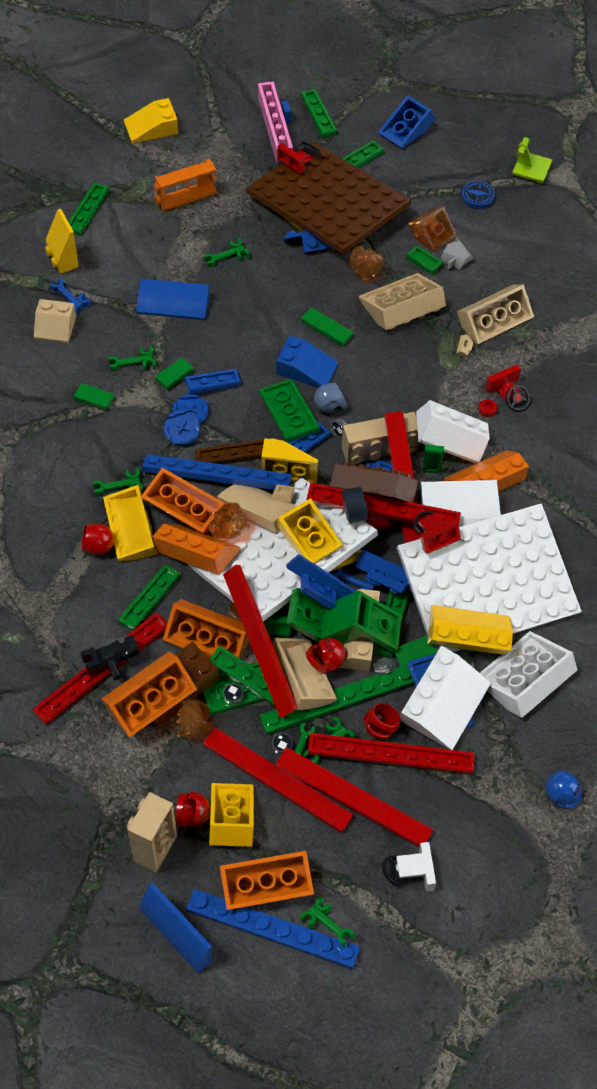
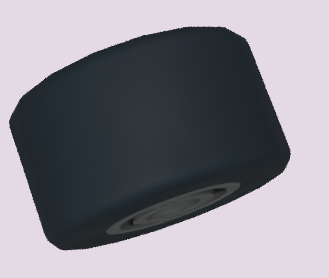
M355 487L343 490L342 500L348 523L352 524L367 520L368 511L362 488Z

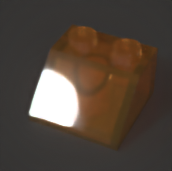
M444 205L433 207L408 223L415 238L431 252L457 236Z

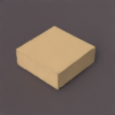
M277 484L272 499L291 503L295 488Z

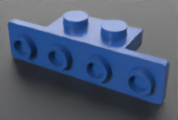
M305 230L300 233L290 231L283 237V242L301 239L304 254L334 249Z
M364 549L360 551L355 567L367 572V577L372 579V583L379 586L383 584L396 594L405 591L412 593L404 567Z
M300 554L296 555L286 564L288 570L301 577V592L330 610L336 606V600L356 592L355 589Z

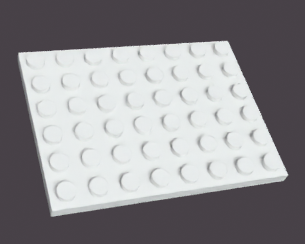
M301 478L290 486L295 488L291 501L292 504L298 506L306 501L310 486L308 481ZM315 504L343 544L341 548L314 563L329 573L378 536L377 530L365 521L349 524L344 509ZM243 519L218 537V539L241 548L220 575L188 564L191 569L233 603L234 601L223 574L234 565H241L263 621L290 602L293 589H301V577L286 568V564L299 553L290 545L280 530L274 533L247 519Z
M542 503L459 527L461 540L428 554L423 551L421 539L397 546L427 635L431 605L507 615L510 617L513 634L582 612ZM435 645V647H436V649H437V652H438V650L440 649L441 646H436V645ZM445 647L446 649H448V650H450V651H452V652H457V651L463 650V649Z

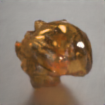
M362 245L356 246L353 249L349 260L350 267L356 274H360L364 282L367 279H375L386 262L381 254L375 253L372 249L365 250Z
M235 502L223 504L218 511L213 513L214 518L209 524L211 534L219 539L235 538L241 535L243 529L249 527L246 514L241 510L239 504Z
M188 699L183 702L182 707L177 713L179 718L176 723L180 724L177 736H187L188 739L199 737L201 739L211 731L210 726L212 722L208 721L210 708L207 704L197 699Z

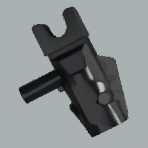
M134 635L106 640L105 645L95 650L92 647L82 651L81 657L83 663H87L85 667L88 675L101 672L103 667L108 666L113 679L118 680L121 678L116 664L122 660H129L140 654Z

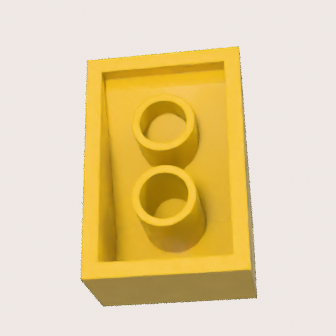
M169 98L153 101L124 119L132 144L178 134L177 117Z
M58 209L46 237L47 246L44 248L47 256H51L53 267L57 268L61 274L79 268L74 231L62 210Z
M264 439L261 470L292 474V482L303 478L309 483L317 484L318 460L283 440Z
M311 498L278 517L277 527L286 540L301 556L312 563H316L343 546Z
M212 783L209 845L252 847L254 829L253 784Z

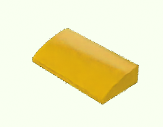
M139 485L103 497L110 529L114 534V546L118 561L137 560L158 554L152 537L153 531L146 503L141 498L143 492Z

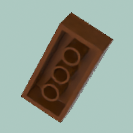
M343 462L342 465L335 464L330 486L341 489L361 487L363 493L413 503L418 481L411 479L412 475L402 473L401 471L392 469L388 471L380 467L370 468V466L362 464L357 466L353 463Z
M193 641L175 655L179 658L197 690L152 721V724L157 729L220 679L218 668Z

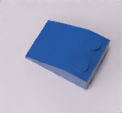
M407 95L378 131V134L403 149L425 133L436 118L431 109Z
M289 335L276 361V375L289 379L292 378V380L319 388L324 384L330 383L338 362L306 340Z

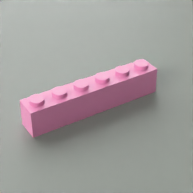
M274 82L258 83V100L277 164H282L283 162L278 160L277 146L283 143L292 150L293 146Z

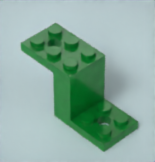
M295 588L291 594L286 625L317 642L325 638H334L345 644L364 636L387 650L394 652L398 650L402 615L360 590L336 600V606L330 610L324 605H320L313 598L306 596L301 592V589Z

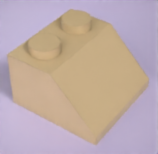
M39 299L35 312L34 339L68 344L76 319L74 303Z

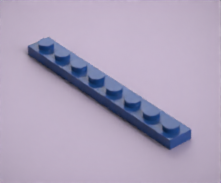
M149 454L146 455L142 465V472L158 474L164 468L178 477L275 490L277 484L290 486L292 481V474Z
M196 889L193 890L186 908V912L351 970L354 968L360 946L346 942L347 947L344 948L340 945L337 938L248 907L227 911L225 899Z

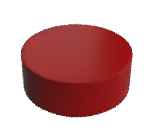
M485 399L480 402L478 411L484 417H492L496 413L497 405L493 400Z

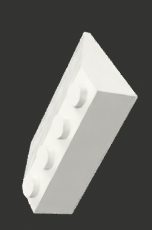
M497 480L421 482V504L461 512L459 527L501 515Z
M529 631L511 647L509 653L499 656L480 674L491 682L487 691L508 711L522 718L577 671L573 652Z
M441 646L401 712L400 721L445 748L453 750L491 682L460 656Z

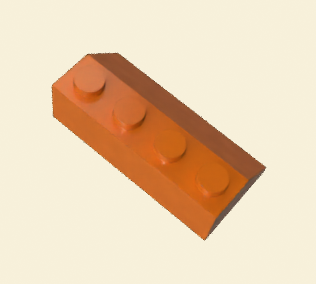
M506 450L444 478V481L497 480L498 491H501L525 480L529 465L520 453Z
M164 468L159 471L141 495L143 500L202 534L216 528L227 513L224 502Z
M163 524L152 536L158 553L217 575L221 574L241 550L240 546L207 534H202L179 524Z
M183 599L173 604L163 641L181 648L186 647L193 641L208 658L213 655L220 645L241 659L249 642L242 622Z
M167 652L104 696L102 701L116 722L130 738L192 694L197 688L179 658L173 653Z
M306 851L220 866V876L227 911L314 895Z

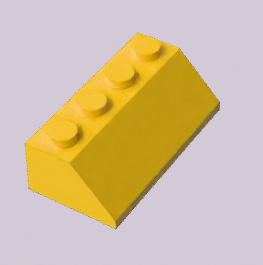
M431 605L428 645L506 655L511 651L513 630L509 616Z

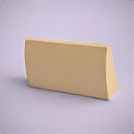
M236 484L228 487L217 496L218 500L225 503L227 511L274 533L280 530L277 527L278 517L297 506L290 502L272 499V494L259 488Z
M274 639L272 645L297 704V710L317 708L335 702L337 698L326 674L317 671L306 658V651L312 646L310 639ZM313 653L315 659L320 663L318 656Z

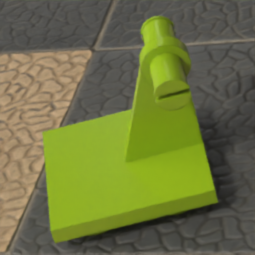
M524 137L518 146L519 150L516 154L518 156L517 163L512 175L543 183L552 159L529 153L528 143L530 139Z

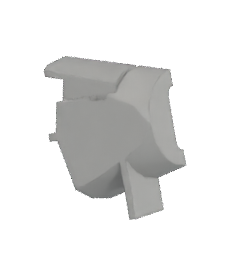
M457 237L454 242L447 243L441 256V261L448 264L447 270L452 267L460 270L468 261L473 260V256Z

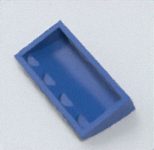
M141 278L136 314L205 320L210 296L209 285Z
M151 883L142 898L140 911L199 974L212 962V946L165 895Z

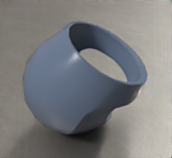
M336 383L324 384L315 392L314 403L323 413H334V409L337 406H341L343 409L348 407Z

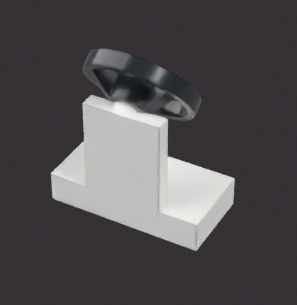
M429 842L420 843L419 854L390 855L383 860V874L392 885H402L407 881L408 877L423 876L426 892L435 890L436 880ZM387 861H389V863H390V865H391V866H390V871H391V873H392V876H391V877L389 876V874H388V872H387V868H386ZM398 876L403 878L402 882H396L395 879Z

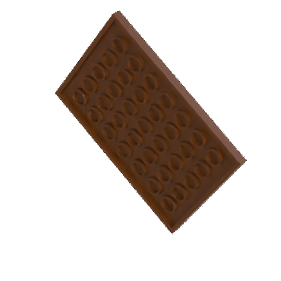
M315 142L311 145L318 148L320 153L319 155L312 154L313 159L304 164L303 173L298 174L282 163L246 188L248 195L342 254L346 253L411 205V199Z

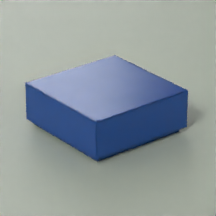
M282 101L281 109L285 122L290 124L291 110L289 103Z

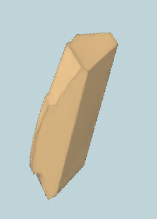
M461 335L457 354L467 356L471 351L473 341L469 335Z

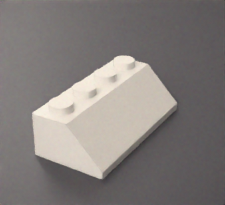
M431 400L416 411L419 442L426 445L444 446V452L475 464L480 462L490 439L488 423Z

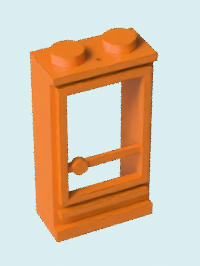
M207 159L204 163L195 164L159 177L155 176L153 187L156 192L154 199L157 206L160 205L161 209L166 211L217 194V190L212 183L216 182V177L213 173L217 172V169L212 161ZM196 179V185L189 187V181ZM186 182V188L165 194L166 188Z

